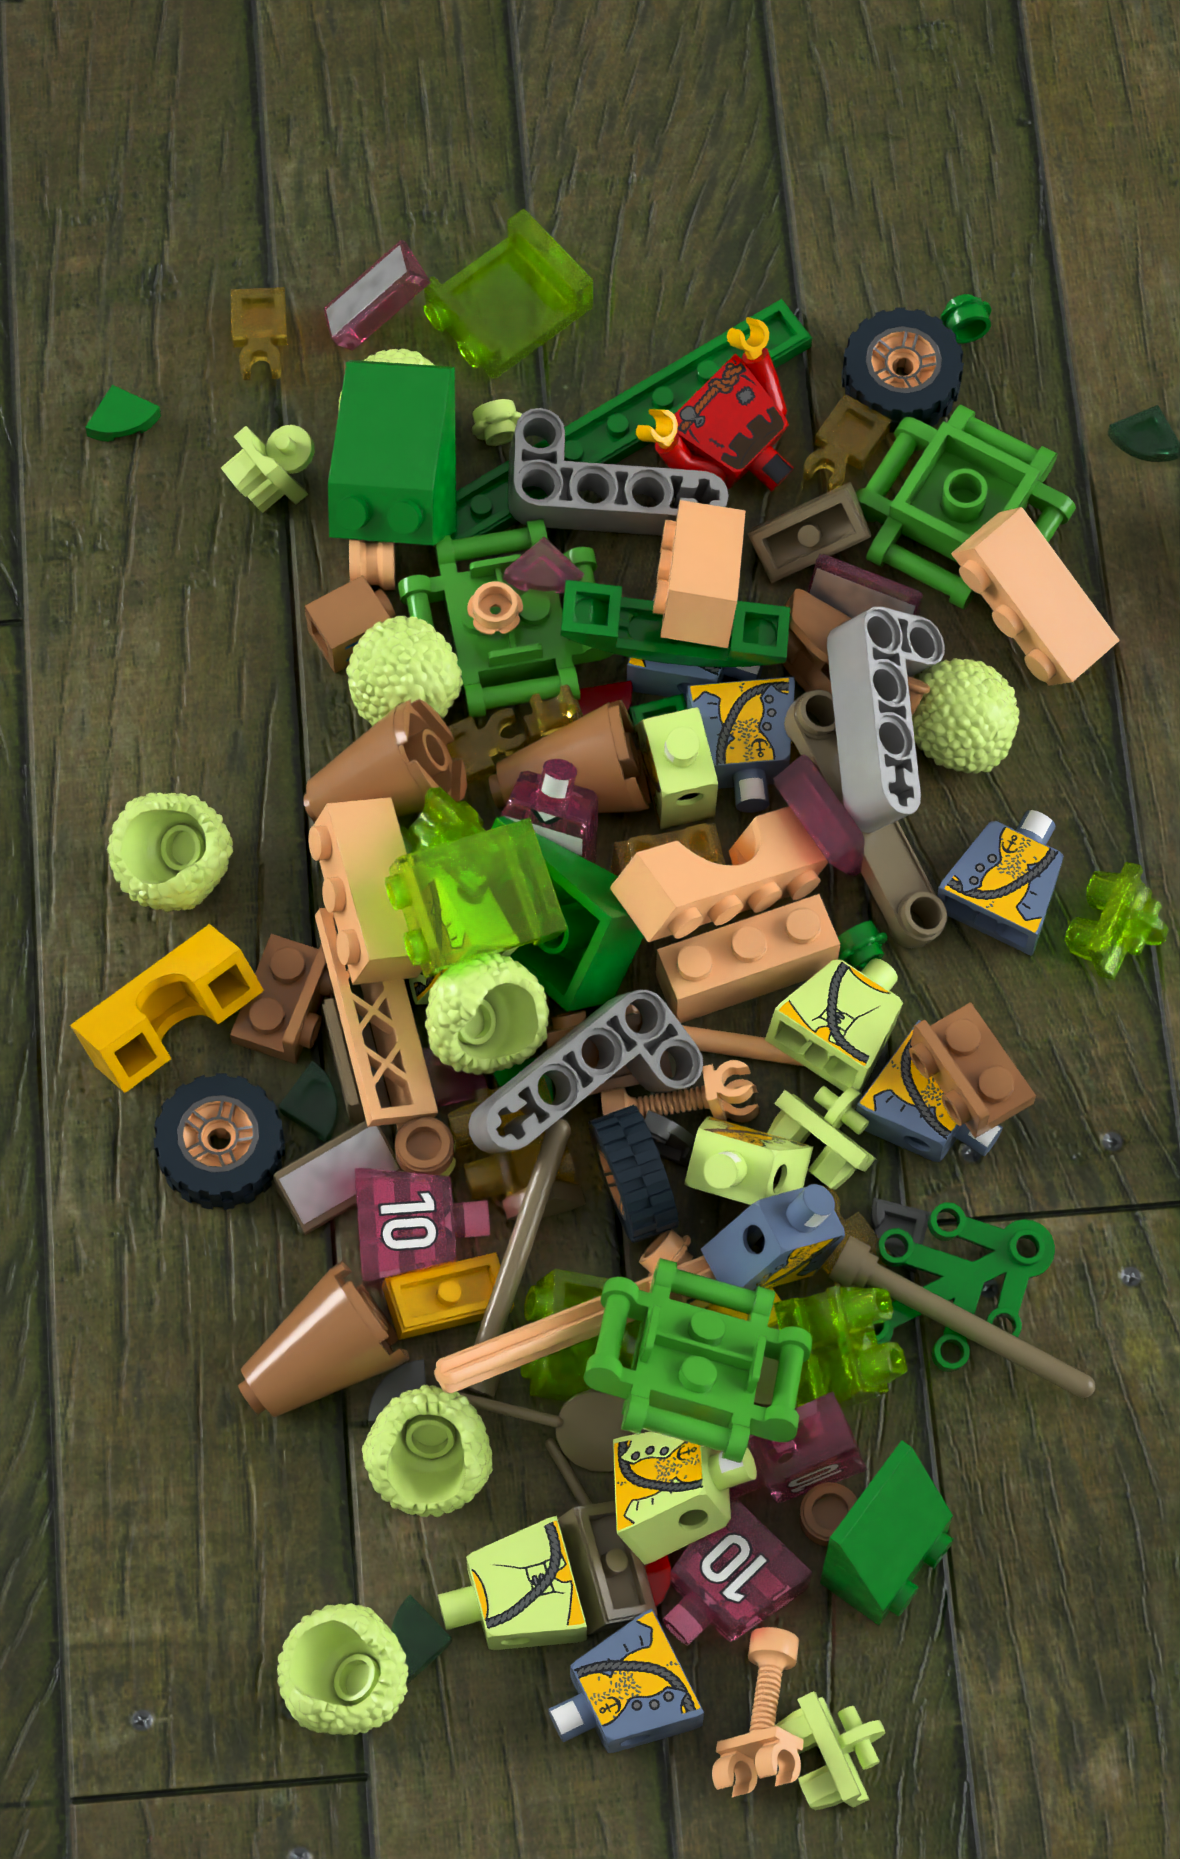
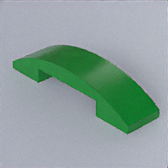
M566 580L560 636L574 642L626 657L687 666L751 667L786 662L790 607L737 601L728 648L662 638L663 615L653 613L654 601L622 597V586Z

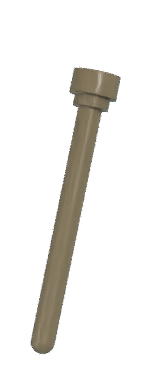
M563 1119L557 1120L546 1130L474 1345L502 1335L571 1133L570 1125ZM502 1374L464 1389L494 1398Z
M852 1236L846 1242L828 1277L848 1289L852 1284L863 1289L866 1284L1078 1397H1089L1095 1391V1381L1088 1374L877 1263L879 1257L869 1252L871 1246Z

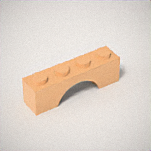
M795 805L758 815L752 820L728 851L732 865H722L708 861L691 852L676 840L637 852L611 885L610 890L648 942L670 935L679 939L693 932L698 926L713 922L716 926L722 925L734 918L738 913L750 909L755 913H759L772 906L778 900L787 897L799 900L805 897L819 885L821 879L818 875L833 857Z

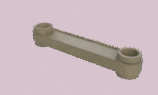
M820 689L806 692L790 705L786 713L784 722L786 734L795 743L805 765L807 766L808 758L845 810L832 694ZM806 711L814 714L821 726L812 723L807 717ZM896 821L873 833L860 831L864 837L861 864L852 852L851 854L888 924L891 937L902 947L912 949L926 946L941 934L947 922V911L944 903L936 896L899 822ZM910 911L919 915L923 921L924 929L915 924Z

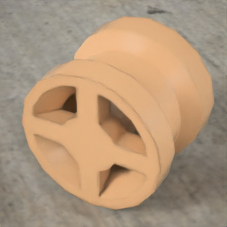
M349 539L350 582L363 575L370 586H380L384 591H395V542H366L365 540Z

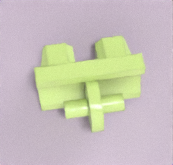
M295 425L282 426L271 434L267 444L247 426L233 436L243 449L224 464L221 469L239 492L245 497L248 496L262 513L284 495L295 504H298L308 495L306 490L290 475L306 469L315 453L314 442L304 429Z
M825 1086L819 1089L813 1099L828 1110L825 1117L795 1094H790L787 1090H784L774 1103L781 1111L775 1117L767 1133L799 1143H804L812 1133L827 1146L809 1167L808 1171L829 1188L836 1190L852 1176L856 1169L866 1172L876 1159L839 1129L845 1124L860 1135L869 1124V1120L855 1110L862 1094L854 1087H849L840 1097Z
M813 1691L798 1698L797 1700L801 1708L789 1714L775 1726L804 1740L803 1750L798 1752V1754L818 1745L827 1764L798 1778L809 1806L816 1811L836 1806L842 1802L851 1807H856L870 1800L849 1753L855 1751L863 1770L877 1765L880 1761L871 1743L885 1734L881 1721L875 1720L862 1724L855 1706H849L838 1712V1716L846 1731L840 1735L823 1697L818 1698L816 1692Z

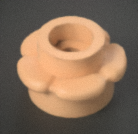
M498 581L488 582L480 586L470 598L467 606L468 615L474 619L473 626L479 632L486 635H493L495 632L507 634L513 631L519 625V613L523 611V603L520 596L509 585ZM492 607H499L501 611L498 614H492L490 609Z
M673 1229L661 1233L649 1245L639 1260V1263L650 1272L648 1277L654 1275L659 1258L677 1262V1266L692 1260L693 1255L687 1251L691 1238L688 1235L681 1237Z

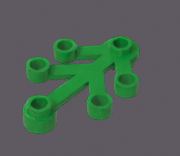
M950 1202L939 1204L931 1212L928 1218L930 1233L941 1241H950L957 1237L993 1252L972 1262L915 1243L911 1235L900 1228L889 1229L880 1237L876 1245V1253L882 1263L890 1267L906 1265L941 1277L923 1286V1288L948 1301L953 1299V1304L972 1314H975L983 1284L1005 1273L997 1308L987 1316L985 1321L992 1324L996 1317L1007 1318L1012 1324L1011 1334L1016 1337L1019 1336L1022 1329V1322L1018 1314L1028 1280L1043 1274L1053 1262L1055 1255V1244L1052 1235L1040 1223L1022 1219L1014 1221L1002 1229L966 1217L958 1205ZM943 1212L952 1214L957 1221L956 1229L953 1231L942 1230L937 1224V1215ZM890 1238L901 1240L905 1246V1254L901 1257L890 1256L885 1250V1241ZM1019 1239H1029L1034 1243L1036 1247L1034 1257L1025 1258L1018 1253L1016 1243ZM897 1300L884 1307L875 1303L861 1304L849 1314L845 1321L844 1332L847 1342L854 1350L860 1353L871 1354L878 1352L890 1341L894 1328L922 1314ZM866 1316L875 1317L881 1325L880 1334L876 1336L866 1335L860 1327L861 1319ZM945 1326L942 1337L937 1340L932 1348L931 1356L934 1364L945 1372L959 1370L969 1359L970 1348L966 1341L967 1338ZM944 1343H953L959 1348L961 1356L958 1362L949 1363L942 1358L940 1349Z

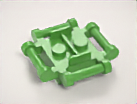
M961 404L956 408L947 423L942 422L938 430L915 418L904 417L894 432L895 442L866 488H860L856 492L866 521H878L883 524L868 550L866 560L879 567H883L885 563L950 596L949 603L963 610L968 607L976 592L966 585L961 576L959 577L897 545L896 542L901 534L957 562L951 553L999 512L1019 507L1025 510L1028 504L1039 509L1041 514L1035 525L1049 543L1059 525L1066 524L1076 509L1074 502L1068 496L1042 483L1051 472L1058 453L1044 446H1041L1038 450L975 418V411ZM914 450H923L922 456L895 499L891 501L885 498Z
M543 519L526 521V527L454 540L451 539V535H447L443 540L434 545L440 576L429 578L425 575H412L398 583L400 601L407 605L409 618L413 616L423 619L427 624H431L434 627L429 603L444 601L453 650L458 659L457 665L462 671L463 685L461 690L462 694H464L469 719L486 716V710L546 699L562 697L563 702L579 700L580 689L574 665L603 660L613 655V653L595 649L560 636L562 607L556 581L572 579L573 581L595 583L593 572L598 566L595 552L590 547H576L566 551L563 555L551 557ZM527 549L531 550L532 560L524 561L522 554L475 561L470 563V571L457 572V561ZM493 581L503 582L509 585L522 599L523 611L519 613L520 623L513 631L507 634L495 632L493 635H486L479 632L473 626L474 619L467 612L468 602L476 590L485 583ZM492 607L490 609L492 614H498L501 611L499 607Z
M659 1258L649 1293L639 1290L637 1284L625 1277H612L604 1283L601 1295V1304L605 1308L595 1355L591 1356L586 1363L584 1381L591 1389L624 1398L621 1413L624 1416L621 1430L640 1434L642 1429L721 1451L723 1452V1459L741 1463L750 1435L775 1442H788L796 1437L799 1424V1415L795 1411L802 1365L810 1358L813 1338L809 1332L800 1327H785L781 1330L768 1327L775 1290L757 1286L755 1291L679 1270L677 1269V1262ZM670 1292L748 1314L747 1321L669 1299ZM627 1318L641 1321L631 1369L623 1367L619 1361ZM763 1356L779 1361L771 1406L767 1408L754 1405Z

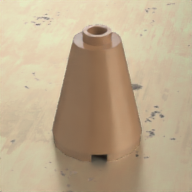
M410 699L398 704L307 781L306 794L303 797L304 806L309 817L314 822H316L327 803L391 797L397 817L450 807L465 796L467 789L465 766L462 758L455 762L452 761L446 745L455 740L440 715L425 701L418 699L411 703Z
M622 700L608 702L496 763L497 774L489 776L490 790L496 807L498 809L506 807L511 817L523 816L526 804L532 800L528 798V795L535 789H542L546 773L558 780H569L566 796L575 798L583 805L581 814L639 812L649 809L648 803H651L648 780L640 749L636 750L630 734L635 732ZM557 798L559 800L557 815H559L563 798ZM540 799L537 811L545 813L547 804L545 799ZM575 810L572 811V814H578Z
M343 1261L332 1267L242 1366L241 1372L245 1380L238 1385V1388L257 1414L267 1410L273 1417L280 1416L394 1369L410 1359L407 1350L399 1348L395 1352L393 1351L391 1345L399 1340L397 1333L363 1284L356 1288L351 1280L347 1283L344 1281L343 1278L352 1273V1271Z

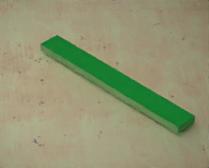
M782 299L750 317L764 322L768 327L769 341L765 348L768 349L775 369L812 347V336ZM746 320L733 327L743 332L745 340L749 338L750 327ZM727 330L565 426L564 461L616 464L650 444L651 442L641 441L636 435L638 425H649L654 430L656 429V421L649 414V409L669 410L675 414L735 353L742 359L744 350L731 346L727 339L729 331ZM543 439L532 447L546 448L549 444ZM509 460L456 491V531L451 534L452 540L504 531L518 522L514 519L508 507ZM535 486L523 489L525 494L533 499L540 500L548 497L545 491Z

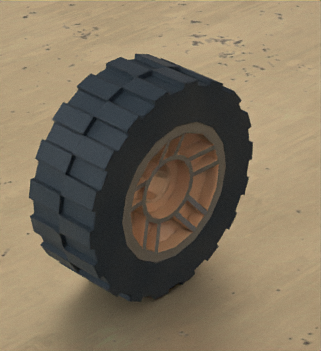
M905 307L895 308V310L888 312L882 310L875 313V316L869 320L867 318L859 323L858 330L851 333L844 352L841 377L842 387H845L844 397L848 405L851 404L855 409L854 413L860 419L864 418L869 421L870 426L877 429L884 428L889 430L890 433H894L904 417H912L932 427L938 424V420L942 416L946 417L952 410L953 401H957L964 366V363H962L963 351L961 345H958L956 342L955 333L951 328L948 330L943 325V321L935 316L933 318L926 315L925 311L918 309L915 311L905 310ZM903 367L904 372L908 375L900 376L896 374L897 368Z
M216 1073V1076L212 1077L202 1075L194 1078L193 1082L187 1085L183 1083L175 1089L176 1093L170 1099L167 1098L161 1106L162 1113L160 1117H156L154 1125L156 1138H153L161 1172L165 1174L167 1184L171 1189L180 1192L182 1199L191 1204L196 1202L201 1204L202 1208L213 1210V1207H223L224 1210L234 1209L235 1205L244 1202L248 1204L256 1200L255 1196L262 1191L265 1193L272 1186L273 1175L282 1169L281 1158L285 1156L286 1146L278 1108L273 1100L269 1101L266 1091L259 1085L253 1086L244 1077H229L227 1073ZM216 1135L218 1139L223 1138L227 1140L231 1137V1140L226 1148L217 1150L211 1147L210 1137Z
M632 1105L590 1120L588 1122L589 1133L599 1169L619 1221L631 1242L636 1243L677 1228L679 1225L678 1212L672 1189L651 1132L638 1108Z

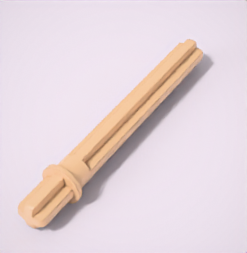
M704 1255L677 1266L679 1270L716 1280ZM653 1275L634 1283L637 1284L639 1290L649 1293ZM670 1292L669 1299L687 1303V1300L691 1299L690 1297ZM601 1296L439 1359L434 1370L437 1382H439L445 1393H454L599 1335L605 1309L601 1304ZM627 1318L626 1324L635 1321V1319Z

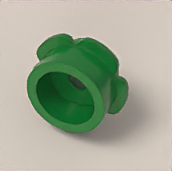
M970 294L959 295L947 303L940 319L948 330L951 328L955 333L957 343H970L980 339L990 330L991 321L989 316L991 314V306L986 301L982 302L980 297H974Z
M866 921L848 929L838 936L840 942L838 960L851 964L857 970L864 969L871 959H881L884 956L881 947L888 939L887 934L884 932L879 933L873 921Z

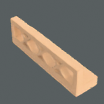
M319 908L315 914V919L367 1127L396 1124L399 1131L411 1119L417 1117L435 1118L438 1114V1109L404 979L361 984L364 1000L352 993L348 980L350 978L349 970L347 969L346 971L345 965L340 962L337 954V932L333 912L329 913L326 908ZM357 1014L363 1017L361 1023H359ZM368 1022L371 1023L378 1054L364 1043L362 1031ZM371 1067L377 1070L374 1076L372 1075ZM382 1075H384L392 1107L381 1108L375 1085Z

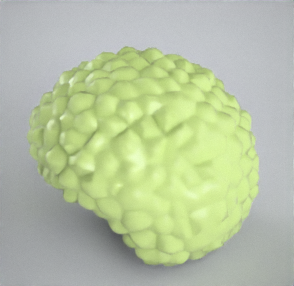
M396 616L395 618H388L384 622L379 621L375 623L372 628L366 630L362 638L359 639L358 644L353 647V653L349 659L350 664L346 669L349 677L348 684L354 706L358 709V714L373 726L398 704L410 699L411 703L420 699L429 704L441 718H444L448 713V708L453 706L454 700L459 697L461 686L463 685L462 671L457 665L458 659L456 654L452 652V646L445 641L442 634L435 631L431 624H427L425 620L418 619L417 617Z
M954 658L952 661L944 660L940 663L938 662L913 677L925 682L930 687L929 693L923 695L916 711L912 715L915 743L920 750H924L926 757L934 758L936 765H943L945 768L954 769L955 771L973 772L976 774L981 771L990 772L993 766H998L1000 761L1006 758L1012 746L1017 725L1019 724V708L1016 706L1017 700L1014 697V688L1010 687L1008 681L1000 673L996 672L992 666H986L984 662L974 661L973 659L961 660Z
M148 793L146 796H140L127 802L125 810L119 814L118 819L112 825L113 833L108 838L109 845L107 847L109 863L114 873L113 876L116 882L121 883L120 888L122 892L129 893L130 899L138 901L142 907L150 906L154 910L162 909L166 912L172 910H191L196 905L201 904L203 899L207 898L214 887L220 883V878L228 870L229 858L233 854V841L226 825L222 823V815L217 814L215 809L208 807L205 801H200L196 795L187 796V794Z
M482 954L470 956L467 960H459L454 966H450L440 975L430 989L429 1004L425 1010L428 1018L425 1021V1028L428 1030L430 1049L436 1057H439L443 1064L451 1065L456 1072L463 1070L468 1074L480 1075L482 1073H495V1071H502L505 1068L510 1069L513 1065L522 1064L525 1059H529L534 1055L536 1049L547 1039L546 1027L549 1024V1008L546 1003L544 987L538 983L535 975L530 973L522 964H519L518 961H514L510 956Z
M423 1385L420 1389L402 1392L400 1397L392 1398L390 1403L377 1416L362 1446L364 1467L368 1471L369 1480L372 1482L374 1490L377 1493H381V1498L386 1502H390L393 1509H399L411 1515L417 1514L422 1517H428L432 1514L434 1517H440L444 1513H451L455 1509H461L465 1503L472 1501L475 1494L482 1489L493 1471L489 1436L486 1434V1427L481 1416L477 1414V1410L469 1404L467 1397L460 1396L458 1391L445 1393L442 1388L434 1385Z
M353 1603L326 1605L322 1610H314L311 1615L303 1616L301 1622L296 1624L290 1631L289 1637L282 1646L283 1652L278 1655L279 1665L277 1673L279 1677L277 1682L280 1686V1695L285 1700L287 1709L295 1720L298 1721L299 1725L317 1733H329L332 1735L367 1733L373 1727L378 1728L382 1726L383 1722L392 1719L393 1714L398 1711L399 1704L404 1701V1695L408 1692L406 1686L408 1677V1666L405 1663L406 1654L398 1642V1638L374 1610L362 1605H355Z

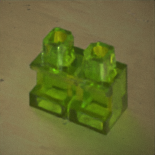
M834 1286L826 1289V1292L809 1297L791 1298L774 1303L780 1330L785 1327H800L809 1332L813 1338L810 1358L802 1365L796 1400L798 1408L817 1400L824 1414L837 1412L888 1393L887 1383L908 1371L903 1349L897 1342H885L879 1345L877 1343L873 1325L892 1319L894 1312L887 1289Z

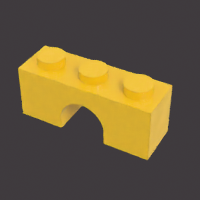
M208 924L70 1026L95 1067L126 1093L171 1060L161 1041L173 1025L185 1018L196 1015L207 1016L215 1023L220 1024L261 994L264 989L241 949L212 925Z

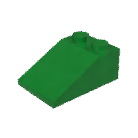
M349 360L346 362L328 479L329 537L433 546L443 540L445 536L451 535L456 531L455 367Z
M505 816L496 817L470 876H478L485 881L518 942L519 947L510 957L535 975L538 983L544 987V992L567 1012L606 1003L615 997L644 937L610 890L611 885L618 876Z
M903 1440L900 1441L829 1538L820 1580L821 1585L877 1625L882 1623L890 1611L898 1617L903 1613L919 1589V1586L912 1582L924 1563L934 1569L954 1540L946 1534L952 1521V1512L913 1448Z

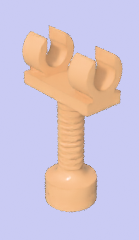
M738 1060L726 1061L717 1070L714 1069L713 1064L703 1066L704 1085L701 1086V1089L698 1086L695 1090L692 1087L689 1090L686 1088L684 1091L680 1089L678 1093L677 1091L667 1092L666 1094L661 1093V1095L656 1093L655 1097L651 1094L649 1097L647 1095L643 1098L639 1096L638 1099L628 1095L625 1087L601 1091L603 1116L632 1105L638 1108L644 1119L648 1110L661 1116L664 1113L666 1116L669 1113L672 1115L674 1112L678 1114L680 1110L682 1113L686 1112V1109L688 1112L692 1109L696 1111L697 1108L702 1110L704 1106L705 1109L711 1110L713 1118L724 1121L730 1118L733 1121L743 1123L756 1118L760 1113V1108L758 1104L748 1105L744 1108H735L731 1105L743 1103L753 1093H758L756 1086L744 1079L734 1080L727 1084L726 1087L724 1086L726 1079L732 1075L751 1074L749 1067Z
M762 1627L751 1632L748 1659L758 1666L759 1669L750 1732L717 1741L716 1753L720 1754V1758L716 1760L712 1769V1779L717 1790L733 1786L735 1773L736 1781L733 1786L732 1797L752 1792L757 1784L758 1776L762 1779L776 1775L775 1786L795 1781L800 1774L801 1761L798 1752L803 1750L804 1740L775 1726L782 1671L795 1667L797 1661L799 1638L790 1631L774 1627Z

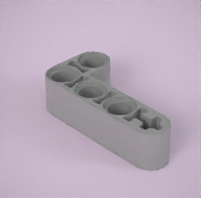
M535 408L526 411L517 420L509 450L508 507L514 519L521 524L526 525V521L543 519L546 528L662 536L665 520L676 521L680 500L696 503L701 501L702 504L726 507L729 497L727 486L714 473L698 470L564 461L565 430L558 415L547 409ZM534 435L546 440L549 446L546 448L532 447L526 442L525 438ZM535 486L545 491L548 497L540 500L533 499L526 495L523 489ZM590 490L597 493L603 501L595 504L588 503L578 493ZM638 494L648 495L655 500L657 506L649 508L641 506L635 501L633 496ZM672 498H675L673 508H670Z
M876 606L835 627L827 637L844 807L858 830L865 833H873L914 813L920 805L921 792L907 676L912 677L940 662L945 650L943 637L930 620L913 614Z
M635 990L618 995L604 1003L482 1102L471 1114L468 1124L469 1135L473 1143L480 1150L490 1154L521 1149L531 1143L624 1065L627 1066L639 1084L646 1090L653 1093H667L685 1089L698 1080L703 1069L702 1054L664 1000L656 993L649 990ZM629 1004L634 1005L642 1016V1026L638 1033L628 1027L625 1019V1012ZM586 1039L592 1041L599 1051V1061L595 1068L589 1067L582 1057L581 1049ZM664 1051L669 1052L676 1061L677 1070L672 1080L663 1074L660 1067V1059ZM542 1075L548 1076L556 1087L555 1099L551 1104L544 1102L538 1093L537 1085ZM520 1109L525 1115L517 1116L504 1127L506 1135L500 1136L496 1130L502 1122L500 1116L517 1112Z

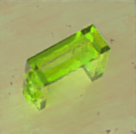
M524 208L507 220L508 237L445 283L441 284L434 276L424 282L425 304L423 305V310L427 319L438 331L443 332L446 329L457 341L458 349L464 359L474 368L481 366L493 380L593 308V279Z
M530 818L399 856L389 867L390 876L385 877V887L389 901L395 911L402 909L409 930L403 934L408 958L414 967L421 966L425 978L435 976L443 969L531 942L536 946L555 940L567 929Z

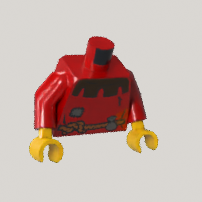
M747 317L746 322L750 327V336L747 340H745L743 332L739 329L731 328L727 334V339L731 346L744 350L742 359L735 353L675 414L669 410L649 409V414L656 421V429L654 430L649 425H638L636 435L641 441L656 442V452L671 469L698 470L714 473L723 480L727 489L732 488L750 471L772 492L794 469L773 448L789 426L786 419L787 408L778 375L768 349L765 348L769 341L768 327L758 319Z

